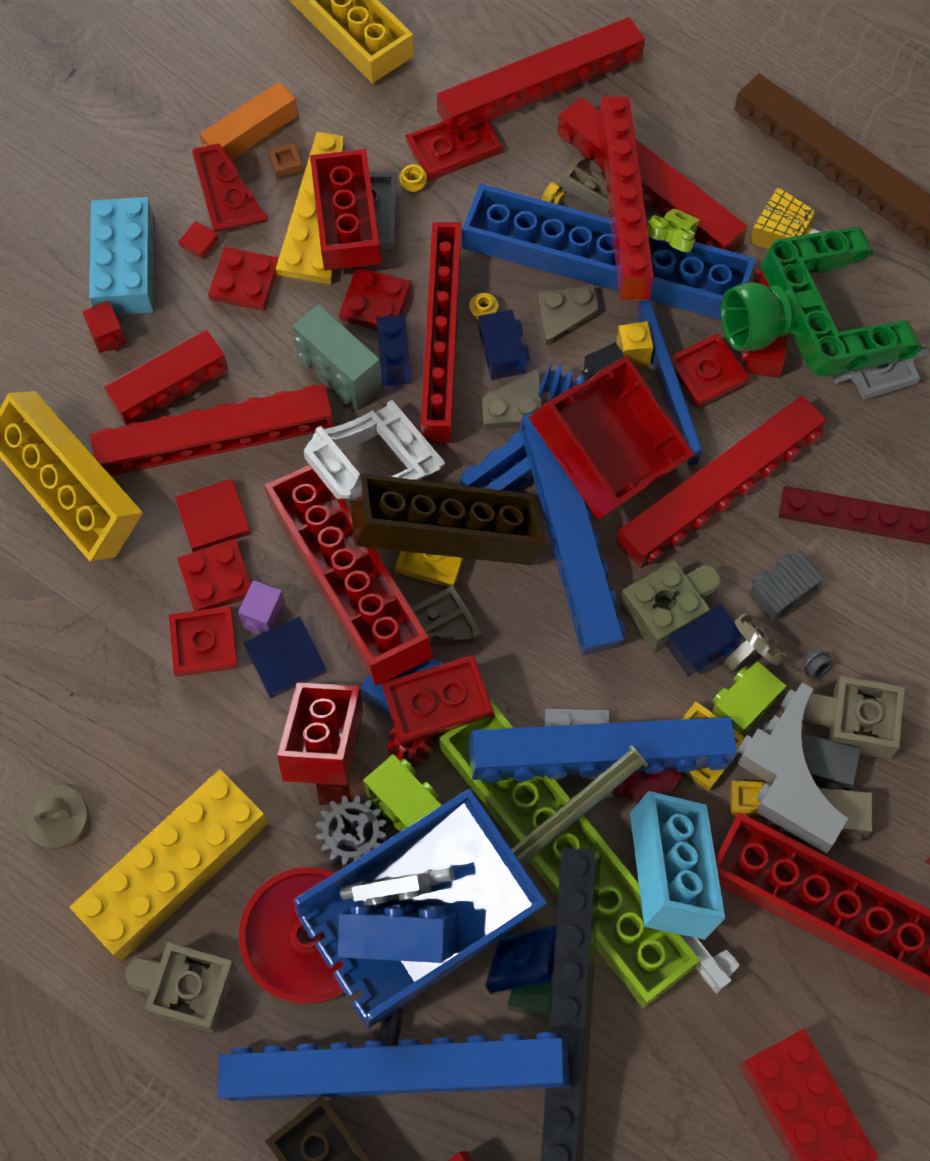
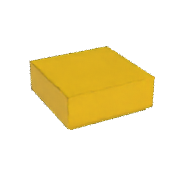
M732 780L730 815H737L740 812L746 816L763 817L756 812L761 804L756 798L765 782Z

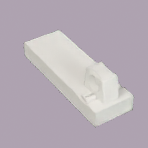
M680 934L700 959L696 970L716 994L720 993L731 982L729 977L739 967L738 962L728 950H724L712 957L697 938Z

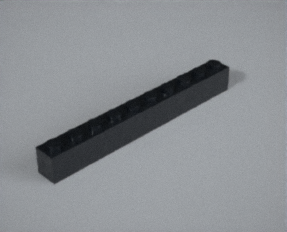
M562 848L549 1032L557 1033L558 1038H562L568 1043L570 1087L545 1089L541 1161H582L601 866V854L596 850Z

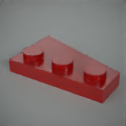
M220 143L192 149L193 160L214 232L268 221L266 213L263 209L261 210L254 199V195L238 175L237 169Z

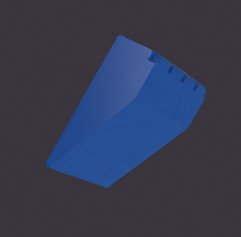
M470 788L294 899L295 913L310 938L314 939L322 933L325 935V938L317 942L315 946L328 967L332 968L340 962L343 964V967L334 972L333 975L346 996L350 997L358 991L362 994L351 1004L368 1029L423 995L547 904ZM452 866L455 875L454 881L442 882L441 884L431 886L432 893L420 895L419 897L403 900L395 899L380 903L379 908L392 907L394 903L413 904V910L426 909V905L447 906V912H456L455 954L443 963L338 957L339 914L350 910L351 905H358L359 902L366 901V899L354 901L353 898L343 900L340 894L341 886L357 884L360 881L370 883L423 873L427 869L435 870Z

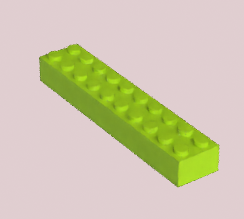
M490 701L494 710L493 717L448 731L439 738L440 750L516 846L571 799L555 779H549L547 776L534 777L528 781L502 778L494 783L472 780L468 745L472 730L513 728L495 704ZM582 815L528 862L558 899L562 848L596 850L601 854L595 948L641 1007L645 1009L693 971L700 962V959L680 934L644 927L639 883L585 816Z

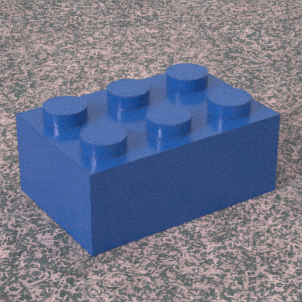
M367 901L359 902L358 905H351L350 910L339 914L338 957L443 963L455 954L456 912H447V906L426 905V909L413 910V904L394 903L392 907L379 908V904L367 906Z

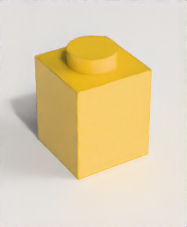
M648 322L619 325L616 343L624 356L627 355L635 367L650 365L653 344Z

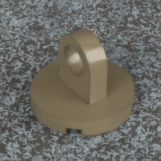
M743 612L735 620L737 628L746 641L725 661L726 665L735 673L760 653L766 660L779 666L788 657L786 652L782 653L784 650L783 645L764 624L758 622L755 625L751 621L754 618L753 615L747 612Z
M49 785L38 790L27 801L23 810L22 824L27 836L36 845L48 850H62L75 844L80 839L83 831L86 830L89 824V809L84 798L73 788L65 785Z

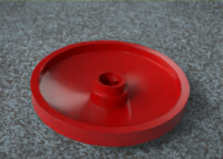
M299 867L283 871L263 883L254 892L243 911L239 926V946L245 967L259 987L281 1001L296 1005H315L333 1000L345 993L333 975L334 972L343 967V964L340 962L332 968L328 967L315 946L317 942L325 938V935L322 933L316 938L311 939L296 915L294 908L295 898L335 874V872L317 867Z

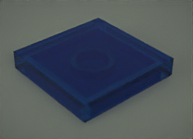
M300 616L243 642L270 699L296 687L297 683H305L327 672Z
M556 925L499 939L485 983L490 994L551 981L554 970Z

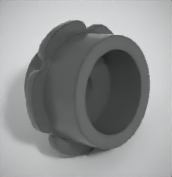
M814 650L803 661L805 664L804 673L811 675L814 679L823 677L833 665V661L829 658L827 651L818 652Z

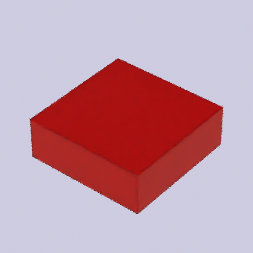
M194 221L178 242L181 248L203 259L218 241L219 237L218 233Z

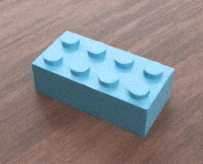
M148 197L91 201L89 299L92 307L109 301L115 315L153 313L154 216Z
M648 791L630 812L644 927L706 939L725 919L707 805Z

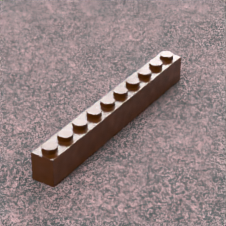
M760 73L738 92L734 110L742 118L749 120L764 134H768L785 149L792 151L800 157L804 163L821 172L826 179L839 185L847 194L861 201L872 212L879 214L890 222L894 228L901 230L912 238L916 244L930 251V194Z

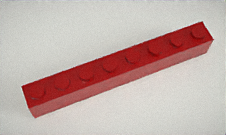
M630 17L624 18L438 92L437 112L451 134H455L459 130L466 131L472 126L482 123L483 120L491 121L499 115L509 111H516L524 105L540 101L544 97L556 92H563L571 86L587 82L601 74L610 73L618 67L628 63H635L643 57L645 38Z
M630 96L601 97L599 129L620 300L650 299L654 276Z
M580 97L558 116L557 133L563 141L576 147L582 156L591 159L605 173L599 129L600 111L583 97ZM635 139L644 205L652 207L662 218H664L666 213L675 208L700 219L694 235L698 243L731 252L739 248L745 241L748 226Z
M432 222L420 424L421 434L428 442L451 443L461 261L460 222Z
M324 384L320 386L309 385L303 389L291 392L280 391L272 396L262 398L252 397L234 404L223 403L215 408L205 410H190L186 414L177 416H162L157 420L143 423L133 422L127 426L115 429L104 428L89 435L93 457L110 476L314 434L316 428L321 426L323 429L334 427Z
M801 395L620 528L617 537L618 545L640 569L647 563H650V565L656 563L664 555V551L671 545L673 547L680 545L687 538V534L694 528L697 530L703 528L710 521V516L717 511L722 513L727 510L734 502L733 499L738 495H747L754 489L757 481L763 477L765 479L771 477L785 460L787 462L794 460L800 454L801 448L807 444L812 446L818 442L824 434L822 430L826 419Z

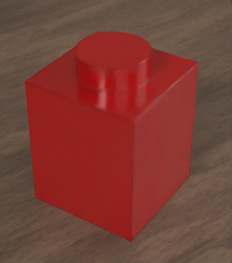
M109 301L82 311L99 353L115 350L120 345L126 343Z

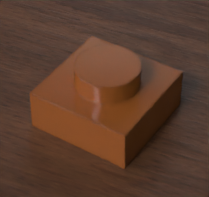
M295 143L268 150L276 178L303 171L302 162Z

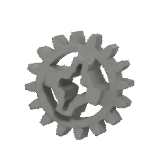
M357 795L352 803L348 802L346 796H342V804L339 806L334 801H331L332 811L330 813L325 810L321 811V816L325 821L316 822L317 830L323 832L316 835L317 843H325L320 848L322 854L326 855L331 852L330 861L333 864L339 858L342 859L343 868L349 865L350 861L357 860L379 846L378 841H387L386 833L381 832V830L387 828L386 820H378L382 816L380 808L371 811L373 807L372 801L368 800L362 805L360 796ZM348 812H357V813H360V814H359V815H351V814H348ZM336 820L338 824L337 829L332 833V836L330 837L331 826L333 822ZM344 823L351 827V829L357 830L358 840L350 833H346ZM373 826L372 838L370 842L367 843L365 839L366 833L371 830V827ZM350 848L355 849L356 851L347 852L343 851V849Z

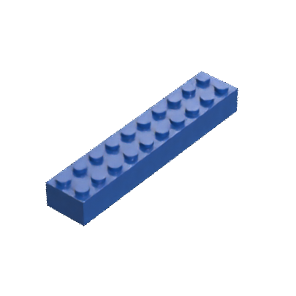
M479 184L462 227L463 249L619 292L611 220L609 218ZM648 237L654 276L650 301L721 320V301L724 293L738 284L750 283L756 258L698 242L694 243L691 252H684L672 247L665 240L660 241Z

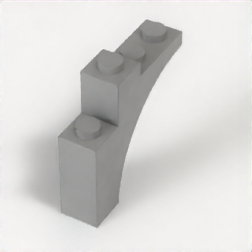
M801 683L796 692L790 689L781 706L785 708V711L781 718L774 715L765 732L758 728L753 738L749 735L745 737L737 751L742 754L738 765L766 781L756 798L761 802L756 812L827 854L848 817L839 812L824 797L815 784L805 762L801 729L804 710L813 688Z

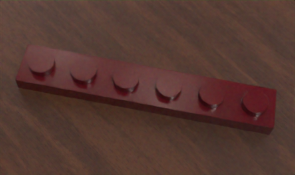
M788 486L783 487L778 518L930 545V511Z

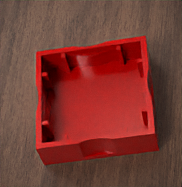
M627 355L597 372L587 382L575 385L549 400L528 417L597 520L695 455L672 420L659 407L650 388Z

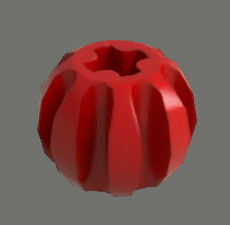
M395 727L392 728L388 735V738L392 740L386 745L388 754L390 756L392 754L396 755L399 761L405 759L411 762L413 768L421 766L419 759L424 758L428 760L433 753V749L429 747L435 743L433 736L413 742L412 747H406L408 744H400Z

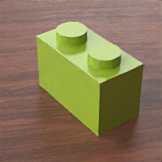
M758 661L750 669L744 666L733 679L736 683L729 690L724 687L713 699L715 705L712 713L718 718L731 717L733 729L743 736L782 697L786 688L783 682Z

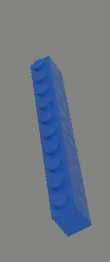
M551 1032L536 1034V1039L523 1040V1035L507 1034L501 1036V1041L488 1042V1037L469 1036L467 1037V1043H453V1038L432 1039V1044L419 1045V1040L404 1039L398 1040V1046L385 1047V1042L367 1041L364 1042V1048H352L351 1043H332L331 1049L318 1050V1045L302 1044L297 1046V1051H285L283 1046L264 1047V1052L252 1053V1048L240 1047L232 1048L231 1054L219 1055L218 1098L230 1102L318 1098L321 1095L324 1098L570 1087L568 1043L562 1038H558L557 1033Z

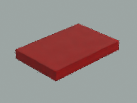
M485 120L466 131L459 130L455 134H451L445 122L441 121L405 135L406 143L418 165L426 172L428 182L503 153L502 144L490 123Z
M474 654L381 683L401 745L494 716V710Z

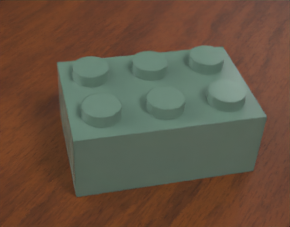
M319 304L292 326L295 338L293 342L297 348L298 354L296 357L305 368L310 367L314 370L323 385L325 384L326 387L330 385L344 404L348 405L350 403L358 411L383 389L380 359Z

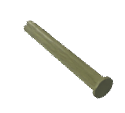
M632 745L629 746V752L511 849L522 866L642 765L648 766L645 759Z

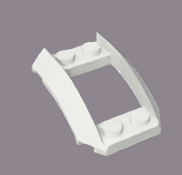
M393 400L387 402V406L376 412L372 410L348 423L328 429H323L321 426L316 428L314 436L304 450L305 460L337 499H350L349 496L360 474L342 453V450L366 442L379 434L408 468L391 477L422 480L445 467L446 464Z

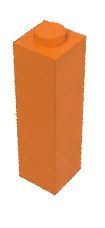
M277 82L201 132V147L220 143L232 161L298 116L296 98L280 82Z

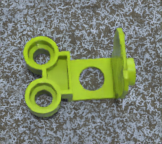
M674 208L666 213L664 218L652 216L651 220H647L648 237L660 241L665 240L672 247L680 251L691 252L696 242L694 235L700 219Z

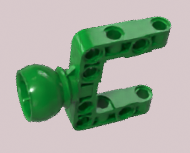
M861 227L829 230L774 241L761 264L762 272L769 287L754 282L738 284L728 289L721 301L720 316L722 328L731 347L737 351L762 350L769 346L777 337H785L791 332L808 368L818 376H830L906 360L918 354L922 349L910 322L907 320L838 332L810 272L819 274L847 268L850 264L862 262L870 255L873 256L874 252Z

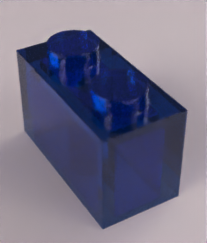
M513 309L479 315L478 331L491 380L525 374V364L530 361L527 344L522 345L520 337H523L521 320H515Z
M406 315L376 317L382 385L411 384Z
M721 604L670 635L667 648L689 677L695 672H698V674L706 672L714 665L713 661L721 656L728 658L739 647L743 635Z

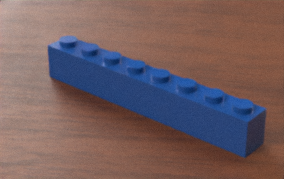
M533 413L523 415L519 428L581 654L586 655L617 648L623 641V637H625V627L622 619H617L614 607H617V599L614 590L609 589L606 580L609 577L606 561L601 560L599 555L600 538L597 531L592 530L590 523L592 511L528 419Z
M731 717L472 730L468 743L472 780H482L484 783L498 782L502 778L528 781L538 776H547L549 779H561L567 775L580 774L581 777L585 778L594 777L605 772L629 752L630 745L648 763L647 767L642 765L636 771H645L647 774H657L664 771V769L690 772L696 768L709 767L710 770H722L730 766L737 755Z

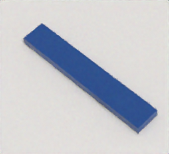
M649 299L639 301L637 318L639 323L648 322L653 344L651 359L672 421L695 454L686 461L687 465L698 464L702 448L656 314Z

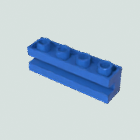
M521 432L515 433L508 443L500 449L495 448L486 455L485 460L477 466H469L460 477V485L517 492L532 481L533 476Z

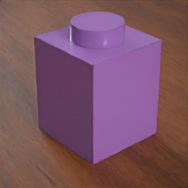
M253 580L238 611L243 627L256 634H260L261 631L271 634L285 603L282 590Z

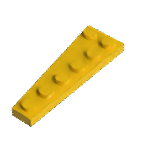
M316 132L310 155L344 151L343 136ZM309 156L276 266V274L278 276L331 285L333 270L324 271Z

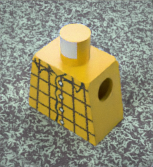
M777 187L754 225L750 243L769 249L771 244L778 239L821 232L811 227L815 212L809 206Z

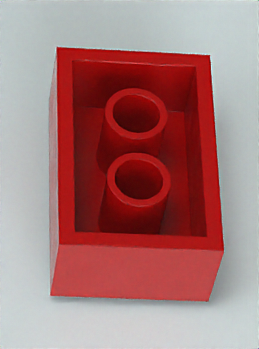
M314 683L296 684L277 755L282 781L347 785L363 717L360 686Z

